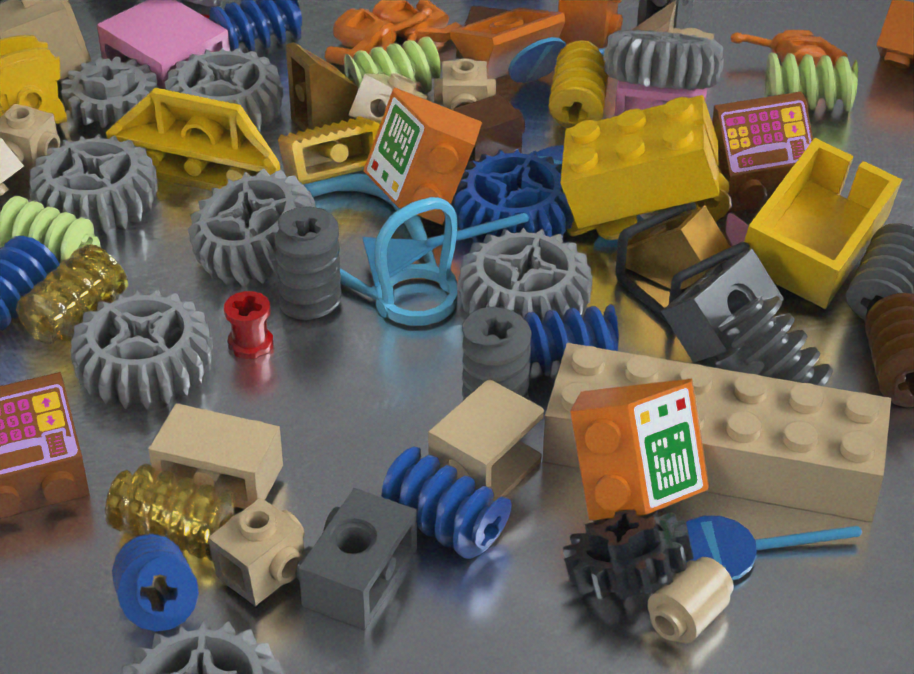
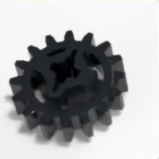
M635 510L615 512L613 518L605 519V523L600 525L590 522L585 524L587 533L572 534L570 536L571 545L563 547L564 562L570 584L578 585L579 593L581 594L595 590L597 599H604L611 592H618L620 599L641 595V592L644 594L652 593V584L659 582L670 585L673 583L671 573L685 571L687 569L686 561L694 557L686 522L684 520L677 521L675 513L672 512L659 517L658 511L640 516L636 515Z

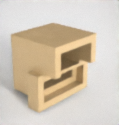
M9 0L0 4V39L19 35H34L38 41L47 42L51 53L55 57H60V79L57 81L67 78L70 70L80 72V64L92 61L69 0Z

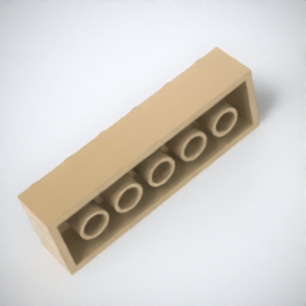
M566 344L545 413L542 462L580 469L570 411L581 391L692 378L709 481V489L704 492L873 522L884 477L891 398L718 369L699 364L654 358L646 355L601 349L593 346Z

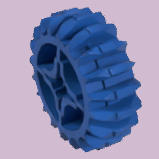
M518 148L514 153H504L499 149L496 156L491 157L487 154H481L479 162L468 161L451 203L457 215V226L463 230L526 213L529 216V220L526 223L504 229L511 233H520L522 228L528 233H537L543 229L545 236L552 237L561 234L563 239L564 232L572 228V223L575 219L560 184L562 164H554L553 156L539 158L536 151L530 154H522ZM503 229L472 237L473 242L484 243L486 235L500 237Z

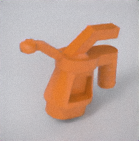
M381 0L372 10V13L381 20L397 24L417 16L424 7H430L432 14L428 19H424L416 25L397 32V37L405 38L406 41H416L417 44L422 37L426 36L430 37L433 42L445 43L451 40L449 31L462 27V25L456 22L447 26L449 15L429 0H419L416 8L406 0Z
M424 7L417 16L397 24H392L381 20L367 9L360 8L357 10L351 8L336 20L333 27V35L345 47L352 49L329 46L325 51V60L328 63L344 65L345 54L350 55L352 58L360 50L370 54L374 47H381L386 51L387 46L393 44L396 40L398 31L428 19L432 14V10L430 7Z
M785 30L783 33L777 34L772 40L739 32L731 35V42L736 44L748 42L769 47L772 53L777 54L781 63H783L788 53L795 55L798 67L803 56L806 54L813 57L815 67L823 55H828L834 66L840 56L848 58L847 53L822 37L813 36L810 30Z

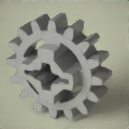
M117 56L113 58L112 62L110 59L97 58L93 66L82 63L80 64V72L70 70L68 72L69 79L62 80L61 82L64 109L70 111V117L72 119L82 117L84 125L99 121L102 128H105L109 122L110 124L116 123L151 90L158 88L156 74L150 73L149 65L145 64L137 67L136 59L122 63L120 57Z

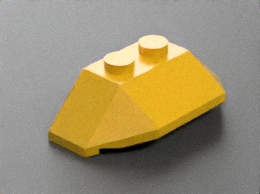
M154 88L106 132L107 139L116 135L119 142L132 140L134 146L145 148L147 156L152 158V163L156 168L157 179L212 191L211 188L221 189L226 186L228 179L232 181L241 179L245 172L250 176H255L262 169H265L270 175L280 170V162L239 104Z

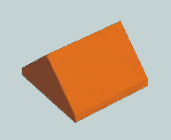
M516 8L449 32L451 40L463 58L474 61H486L487 78H498L509 74L508 68L511 61L528 45L546 38H559L565 23V16L563 12Z

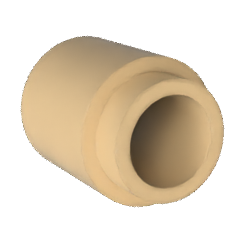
M700 557L696 561H687V569L685 571L672 575L673 583L670 585L663 584L648 599L647 607L651 624L657 633L665 639L680 643L693 642L729 605L730 594L734 589L733 580L728 571L719 562L708 557Z

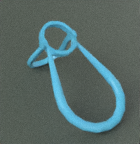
M349 173L304 184L307 191H310L312 197L335 191H358L378 196L396 209V212L382 226L375 242V266L380 285L376 288L375 285L370 287L341 268L340 284L376 300V308L381 317H388L394 322L408 326L433 324L442 321L452 314L457 306V280L451 271L457 237V215L453 206L448 201L439 197H429L414 201L400 209L368 175L361 173ZM433 209L442 210L445 215V234L439 267L431 250L422 256L426 262L425 264H410L390 278L387 266V247L396 229L404 223L413 240H427L421 218L417 214ZM411 278H425L438 282L441 288L447 291L449 295L445 302L435 308L425 311H409L394 305L393 285Z

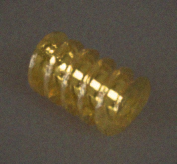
M87 244L77 248L68 259L63 260L59 264L57 269L49 272L43 281L38 282L29 293L24 294L17 302V314L25 329L37 341L45 344L54 343L56 339L65 342L71 341L74 335V326L83 322V314L88 311L96 312L99 301L112 303L117 294H123L128 288V278L120 264L104 249L97 245Z
M145 463L139 466L133 476L131 471L126 469L120 472L112 481L105 504V520L108 527L118 531L127 530L128 534L135 537L146 534L165 536L177 544L181 551L187 550L189 555L200 559L208 557L209 561H213L208 537L235 515L236 497L232 491L225 490L215 501L216 492L214 486L205 483L195 493L196 486L193 479L185 476L176 484L174 473L164 470L156 477L155 468Z

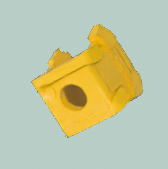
M19 35L0 39V117L14 104L54 114L55 124L67 122L64 106L58 98L57 80L60 79V57H55L48 49V43L38 41L34 35Z

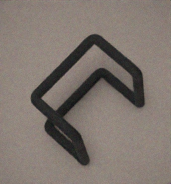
M695 202L673 206L625 228L618 237L615 269L617 280L665 322L667 320L661 312L664 307L625 275L628 238L683 212L696 209ZM740 242L676 273L671 281L669 304L680 296L681 283L737 254L750 250L749 244Z

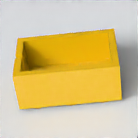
M704 96L678 97L663 105L643 110L630 109L619 116L598 121L586 120L576 124L574 127L565 129L560 184L578 229L719 196L718 139Z
M814 138L749 224L744 242L749 244L750 249L753 248L775 284L826 309L866 251L874 233L888 219L902 179L862 161L858 166L848 198L841 196V192L854 156Z

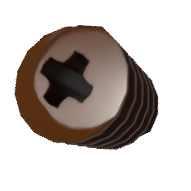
M897 293L886 296L872 306L865 319V329L872 353V360L875 364L879 390L884 397L891 398V402L895 405L914 407V294Z

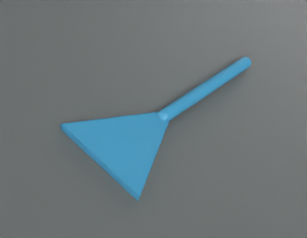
M526 213L459 230L457 231L456 241L526 223L529 220V216ZM444 235L427 240L391 238L387 247V266L390 278L437 246L443 245ZM362 237L376 288L380 285L375 266L376 238Z

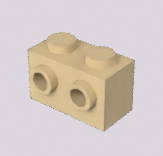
M176 403L149 447L154 487L246 509L260 497L265 500L283 466L280 426Z

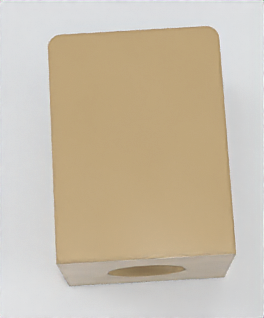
M487 380L428 431V455H434L439 459L440 468L445 465L455 467L458 472L457 480L464 475L474 478L476 483L475 491L482 486L491 488L494 493V502L500 497H505L541 463V453L519 440L543 419L544 409L495 381Z

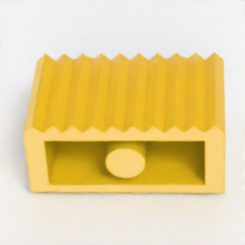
M358 116L356 120L351 118L348 122L341 120L339 124L333 122L331 126L324 124L322 128L315 126L313 130L307 128L305 132L300 130L296 134L289 132L288 136L281 134L278 138V144L286 177L295 175L298 181L304 185L362 171L377 134L379 124Z

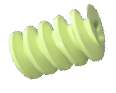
M427 36L422 37L418 44L416 41L407 40L403 43L402 47L399 44L393 43L387 46L386 51L381 47H374L370 54L360 50L354 54L353 58L348 54H345L344 57L345 75L356 83L358 89L364 74H386L390 76L391 73H396L413 80L415 83L419 82L423 91L428 93L432 90V79L440 78L441 62L438 51L432 39Z
M770 53L765 70L764 97L801 91L805 98H807L811 111H815L821 98L825 100L827 111L832 112L837 99L842 100L845 112H850L857 92L858 62L855 59L851 68L848 58L840 56L833 68L830 57L823 55L815 67L813 57L806 54L803 56L798 67L795 55L788 53L780 66L777 54Z
M20 196L10 198L0 212V248L4 247L5 243L14 236L30 237L45 245L55 255L60 263L61 275H67L71 279L80 281L87 278L93 272L100 259L101 245L98 237L94 236V226L91 220L82 217L76 219L74 214L68 212L60 213L58 209L50 206L44 208L43 204L35 201L28 202L26 198Z

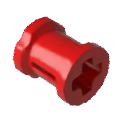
M255 291L235 293L224 303V315L231 324V332L227 340L228 348L238 358L256 359L268 354L273 348V335L267 329L266 321L270 315V302L262 293Z

